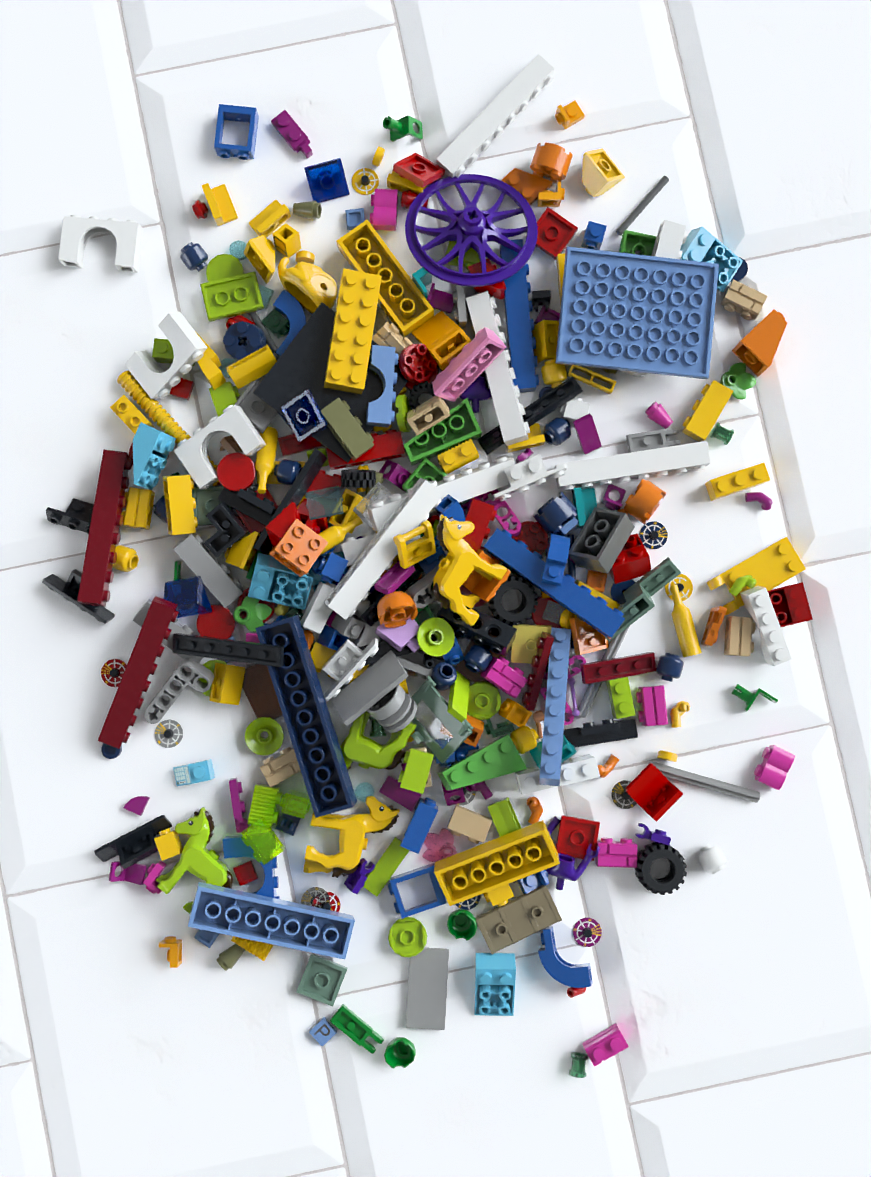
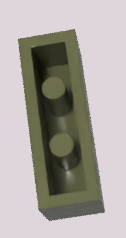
M337 398L319 412V416L351 459L355 461L374 446V439L369 432L365 433L361 428L362 423L358 417H353L349 412V405L344 400L341 401L340 398Z

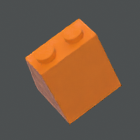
M773 309L732 350L757 377L772 364L788 323L784 315Z

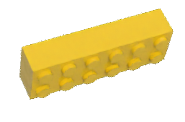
M368 219L336 241L339 251L353 270L382 276L378 304L391 322L398 327L399 333L403 338L434 316L432 306Z
M343 268L324 388L356 394L363 393L382 276Z
M544 820L439 860L435 862L434 874L449 906L556 866L560 862L556 847Z

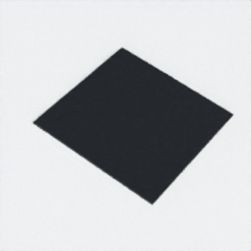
M321 302L253 393L348 463L351 457L320 418L319 412L334 400L340 398L341 401L344 400L349 405V412L352 416L358 417L361 421V428L364 432L370 433L375 426H366L367 405L382 395L383 383L380 376L375 371L369 369V355L365 388L362 394L324 388L335 312ZM372 340L371 347L378 344ZM399 360L398 364L394 365V372L397 373V383L393 384V391L396 392V397L408 382L400 372Z

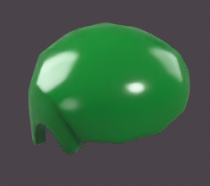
M458 909L449 915L447 927L448 931L456 939L462 938L468 941L475 936L477 922L475 916L470 911Z
M396 1037L386 1047L384 1053L385 1062L393 1069L397 1066L406 1068L414 1061L416 1049L414 1043L407 1038Z

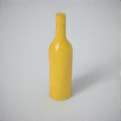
M267 427L263 433L259 432L266 443V446L257 451L255 469L259 474L258 493L260 494L265 493L267 478L273 472L275 466L278 431L273 427Z
M357 517L343 526H331L320 532L318 535L328 542L320 555L342 543L348 532L363 524L361 518Z
M670 586L674 603L671 616L682 656L684 658L700 654L702 651L690 609L683 604L678 586Z

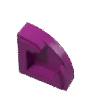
M527 448L517 456L516 462L520 463L527 460L534 452Z
M134 797L123 808L142 816L150 797Z

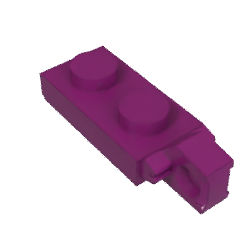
M286 110L271 120V124L294 152L298 153L301 151L307 159L313 155L312 149L309 146L311 142L308 136Z
M237 777L230 778L229 788L236 832H247L249 824L248 820L243 816V813L246 812L245 802L240 799V793H243L242 782H238Z

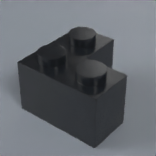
M224 501L206 515L218 531L208 538L204 544L217 558L249 531Z

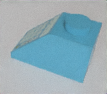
M212 759L173 767L177 787L215 778Z

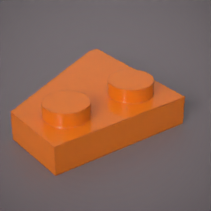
M514 168L501 180L515 188L528 201L529 205H532L537 200L539 192L548 190L553 184L548 179Z
M722 606L711 608L701 645L709 647L716 643L718 631L727 608Z
M569 618L575 655H583L609 647L608 640L603 634L586 622L580 621L579 618Z

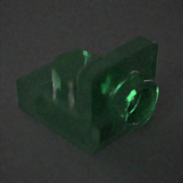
M275 308L261 321L277 339L281 336L284 337L290 330L289 320L285 319Z
M490 718L486 719L487 723L484 724L487 735L491 734L492 738L515 731L513 724L508 723L507 720L497 723V728H493Z

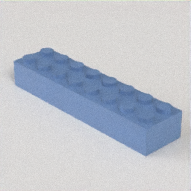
M198 882L188 920V927L345 960L355 919L350 914Z

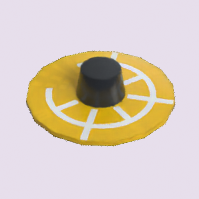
M370 168L357 170L352 177L353 189L361 195L372 194L379 186L378 175Z
M679 574L665 585V592L671 600L673 598L670 586H678L682 601L687 600L693 591V584L690 578L683 574Z

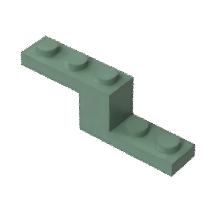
M669 557L623 592L626 602L618 610L624 614L622 617L625 620L611 640L655 607L651 596L681 574L680 569Z

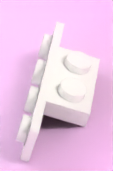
M538 454L504 469L511 487L494 494L496 500L504 501L511 498L510 494L518 492L520 494L529 490L528 487L533 484L539 486L546 483L547 478L552 476L554 479L561 477L565 474L564 471L567 470L566 464L547 472L541 455Z
M374 638L363 651L347 639L325 663L322 670L336 680L325 692L324 698L326 701H329L331 697L335 698L339 694L341 686L343 684L347 685L353 678L352 674L364 667L365 660L369 656L373 657L379 649L377 638Z

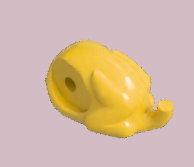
M283 257L277 267L280 281L285 290L294 296L300 305L311 314L315 312L321 302L332 309L337 299L335 280L320 267L311 263L301 261L294 267L287 269L286 265L289 263V259Z

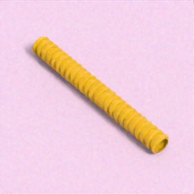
M129 370L124 371L118 376L117 383L121 384V387L125 388L126 392H129L130 397H133V400L137 401L136 403L141 405L142 409H145V413L149 414L148 416L153 418L154 422H157L158 427L161 426L160 429L165 431L164 433L176 438V446L182 440L191 438L190 435H186L187 432L179 426L178 422H174L175 419L167 413L166 409H163L162 405H159L157 400L149 397ZM211 460L210 463L217 471L218 465H214V461ZM218 480L212 485L219 486L221 483Z

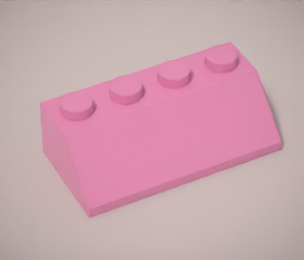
M486 327L479 330L475 338L463 347L462 352L450 361L448 367L436 376V379L432 382L434 394L455 402L506 349V345L494 331Z

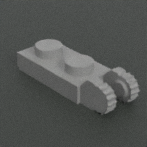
M677 428L659 429L626 435L628 453L681 445L680 440L666 442V436L676 435L679 433V430Z

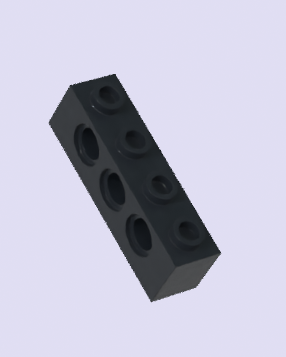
M450 606L447 609L440 608L437 618L447 621L458 636L466 637L479 646H485L495 654L506 656L515 640L516 628L472 608V610L479 614V618L473 625L479 627V629H474L463 620H455V618H462L452 611Z

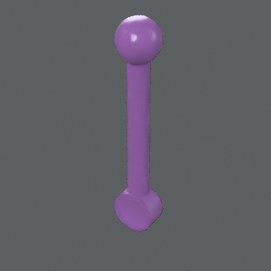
M572 677L568 679V684L571 687L573 702L572 715L577 717L580 712L577 710L574 685L576 681Z

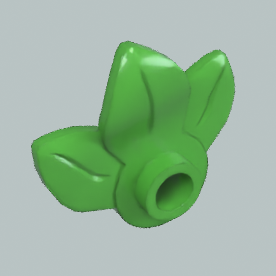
M739 362L733 364L729 371L722 375L720 384L733 390V397L743 400L747 396L746 390L755 386L756 379L752 374L746 373V364Z
M246 596L242 605L234 610L233 617L237 623L245 625L249 631L256 632L255 628L264 626L263 620L269 617L272 609L266 604L258 603L259 599ZM243 611L247 613V616L244 619L240 617V614Z

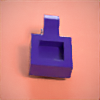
M638 823L639 827L644 828V832L642 834L635 833L636 837L670 846L671 837L666 835V831L655 829V832L650 831L645 824Z
M365 858L360 859L357 870L353 874L348 875L344 882V885L357 895L367 879L365 875L372 872L375 868V864L372 861L365 866L368 862Z

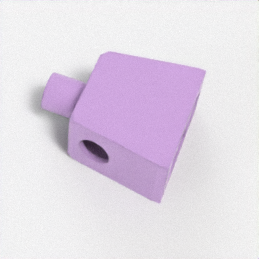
M410 618L406 620V625L396 628H387L383 623L376 628L375 634L398 651H401L405 646H408L414 653L420 649L415 638L419 628L415 619L411 620Z

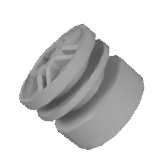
M397 685L370 707L367 712L387 732L394 733L404 729L413 720L417 712V704L409 694L405 693L400 685Z

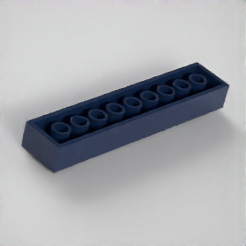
M292 616L255 628L260 643L284 646L283 666L267 665L315 817L352 808L357 803V798L299 616Z

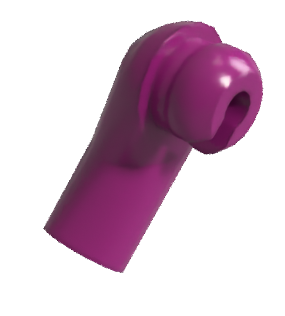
M763 492L745 493L746 502L758 501L762 504L761 508L765 511L772 508V499Z
M485 781L465 786L469 792L479 791L485 800L493 796Z

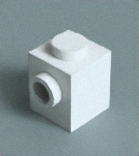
M574 397L561 406L560 414L563 415L562 419L573 423V421L588 414L590 404Z

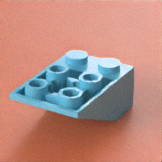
M703 226L691 230L680 249L682 251L681 260L719 264L717 290L724 292L743 262Z
M142 422L133 438L134 484L153 490L158 484L161 470L167 464L166 459L169 453L174 449L176 438Z
M258 552L248 597L305 610L314 576L307 573L299 577L271 555Z
M476 953L474 1015L514 1016L515 953Z

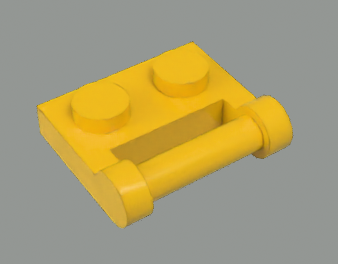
M428 520L422 522L421 526L403 535L398 534L393 538L397 546L400 566L404 569L436 553L433 528ZM424 533L423 537L406 545L405 542Z

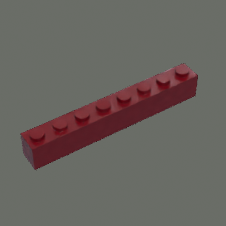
M103 449L77 600L81 604L106 607V602L110 600L109 584L113 582L114 578L112 567L117 560L115 549L116 545L120 542L118 531L119 526L123 524V515L121 513L122 507L126 505L125 489L129 487L128 472L132 469L133 464L127 452Z
M157 596L152 600L97 741L120 749L123 743H127L131 734L128 732L129 726L133 727L137 716L134 715L136 709H141L144 701L141 698L143 691L147 693L151 681H148L150 674L154 675L157 669L156 658H161L165 649L162 643L164 639L168 640L172 629H169L170 623H175L179 612L176 611L178 604Z

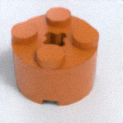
M545 142L544 146L538 143L530 168L534 175L542 178L543 176L548 177L550 181L557 184V182L565 180L573 154L569 152V155L566 154L565 148L553 143Z
M642 479L636 487L635 495L631 494L626 500L624 509H626L625 512L645 524L646 520L648 521L659 507V501L664 499L667 493L649 480Z

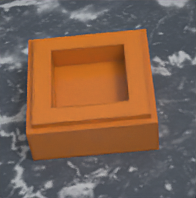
M588 570L585 584L604 593L607 574Z

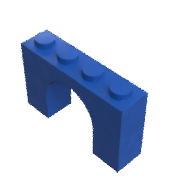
M272 832L225 836L222 839L224 859L250 857L257 860L263 867L265 874L263 886L252 893L280 899V896H277L276 888H279V877L275 876V868L278 867L277 856L274 857L273 849H276V838L272 837Z

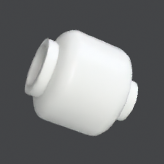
M708 844L700 849L702 853L698 855V860L705 872H711L714 875L726 868L727 858L719 846L712 847Z

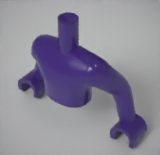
M479 376L459 396L462 400L467 398L468 401H472L473 413H479V401L492 398L490 388L487 389L485 377Z
M589 844L587 854L576 870L573 857L558 853L560 864L546 869L549 875L557 877L555 888L563 890L565 880L577 881L591 859L597 857L600 847L598 846L597 850L593 851L591 844Z

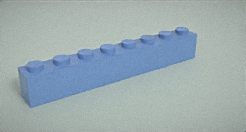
M552 628L551 635L554 637V641L549 655L539 785L560 786L571 629Z

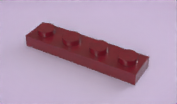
M542 632L541 637L537 639L536 647L538 649L536 655L532 658L531 665L533 668L531 674H528L527 677L528 687L522 695V703L528 711H535L554 637L547 632Z
M646 652L580 664L582 683L590 684L656 672L655 653Z

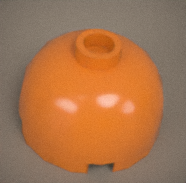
M394 591L384 595L377 605L379 622L381 625L383 623L387 628L406 625V620L410 618L414 620L418 614L416 604L411 596L401 591Z

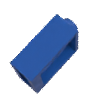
M219 104L214 142L217 156L222 158L237 157L240 160L254 159L259 121L257 108ZM224 120L250 123L247 146L222 144Z
M428 797L425 800L420 799L401 840V847L419 854L438 812L436 801Z
M435 863L390 878V883L387 884L390 895L395 896L394 908L397 914H401L402 919L447 903L446 897L434 874ZM429 873L437 899L405 910L397 883Z

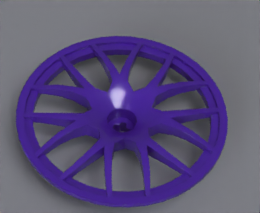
M462 174L459 177L454 176L453 178L449 176L432 183L414 199L409 207L405 221L406 242L419 265L442 281L467 287L492 285L516 274L525 266L533 254L538 235L536 217L528 201L507 183L479 174ZM460 184H481L471 202ZM455 185L464 209L454 210L441 196L439 190ZM486 185L502 191L496 203L489 210L484 211L477 208ZM435 194L443 211L422 206ZM505 195H508L519 206L517 209L497 212ZM420 212L448 222L449 225L441 228H427L416 225V219ZM523 213L527 226L516 229H503L496 227L493 223ZM416 231L435 238L421 246ZM527 232V238L523 247L508 239L509 237ZM447 241H456L453 249L437 262L425 252ZM487 242H496L518 252V255L507 263L492 251ZM470 248H473L478 253L482 273H463V259L465 253ZM459 256L458 272L443 266ZM486 257L501 266V268L486 272Z

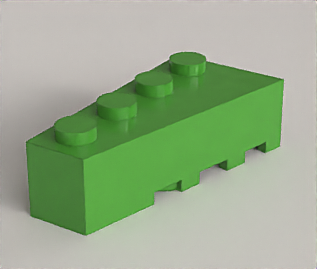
M467 398L455 408L449 410V417L418 436L416 435L404 444V450L411 466L421 463L424 458L430 459L448 451V449L451 450L452 447L455 448V446L462 444V442L465 443L469 439L473 441L481 437L482 431Z
M508 734L499 737L437 774L446 791L525 770L527 767Z

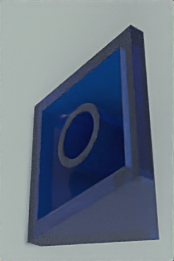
M341 158L304 167L313 201L321 203L350 195Z
M309 389L281 407L298 442L325 430L328 425Z
M201 576L165 582L163 599L178 604L176 611L179 612L177 618L212 612Z

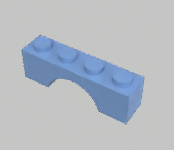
M372 345L370 349L369 369L375 371L380 376L383 383V393L377 400L368 403L366 426L389 427L391 422H394L395 411H392V403L396 401V392L393 391V384L397 383V373L394 372V365L398 364V354L395 353L396 347Z

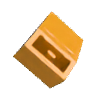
M443 311L437 313L412 332V335L420 344L426 345L427 350L442 371L448 367L453 358L462 352L463 347L471 342V339L461 327Z

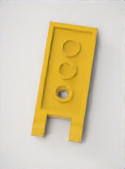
M786 536L706 583L711 591L724 583L728 590H730L737 578L751 575L757 581L755 586L765 587L769 591L806 570ZM748 586L743 587L737 597L731 594L734 600L722 606L727 608L725 616L744 606L740 593L751 588Z

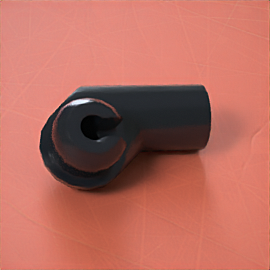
M424 653V665L428 669L433 668L435 665L432 659L433 656Z

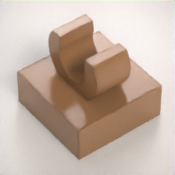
M232 435L226 436L220 441L222 445L219 449L220 451L226 450L228 454L243 453Z

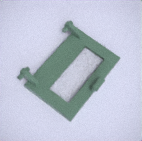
M428 676L427 680L411 697L417 704L416 715L411 721L417 726L411 736L417 744L424 742L439 761L445 763L472 733L473 727L466 719L461 723L447 712L448 703L435 689L436 683Z

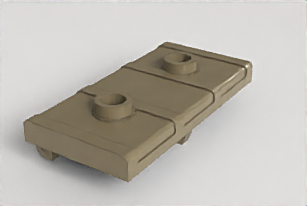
M541 885L527 894L508 901L503 906L496 907L475 917L491 954H495L497 951L538 933L557 922L563 921L546 885Z

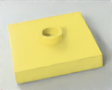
M528 624L513 625L517 632L511 646V663L531 664L533 656L537 653L536 643L538 637H541L542 632L551 634L552 627Z

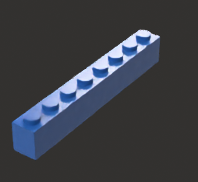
M523 239L511 240L520 247L524 246ZM503 245L499 246L500 258L507 263L518 255V252ZM525 264L516 274L504 280L506 285L504 305L508 350L511 358L510 368L513 367L516 379H513L514 386L518 385L520 393L535 392L536 386H539V375L535 374V367L538 366L537 356L533 355V349H536L535 337H532L531 330H534V319H530V312L533 310L532 300H528V294L531 293L530 282H527L526 275H529V264Z
M497 528L483 546L486 552L611 640L625 620L622 617L624 614L616 608H613V610L609 608L603 598L592 596L590 589L584 585L578 586L574 583L575 579L568 574L563 575L561 586L541 582L545 566L544 557L536 551L530 552L527 549L528 546L522 541L518 540L516 542L511 538L512 535L505 529L501 531Z

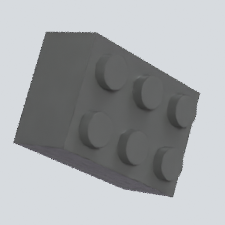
M595 507L570 548L568 555L577 567L608 574L635 526L626 513Z

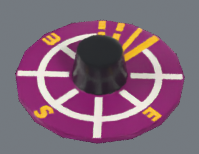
M582 918L575 923L573 936L579 945L591 947L600 941L602 929L596 920Z

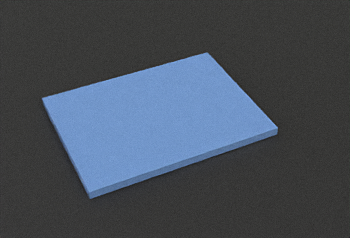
M567 246L556 363L709 379L719 264Z

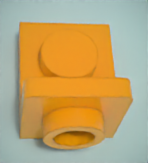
M576 100L564 107L560 104L557 106L555 114L558 124H562L564 129L571 127L585 117Z
M557 182L556 192L551 190L539 192L537 207H560L561 200L565 198V189L561 188V182Z
M507 698L501 704L498 714L518 727L526 725L532 712L526 710L525 707L512 699Z
M175 936L165 937L159 942V948H170L167 951V961L170 962V968H178L182 964V939H176Z

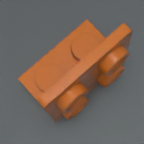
M296 519L269 554L299 577H302L310 570L328 542Z
M478 549L476 552L487 563L499 564L481 549ZM507 569L501 580L493 577L490 581L473 570L462 585L485 602H488L495 596L501 584L506 582L511 571Z

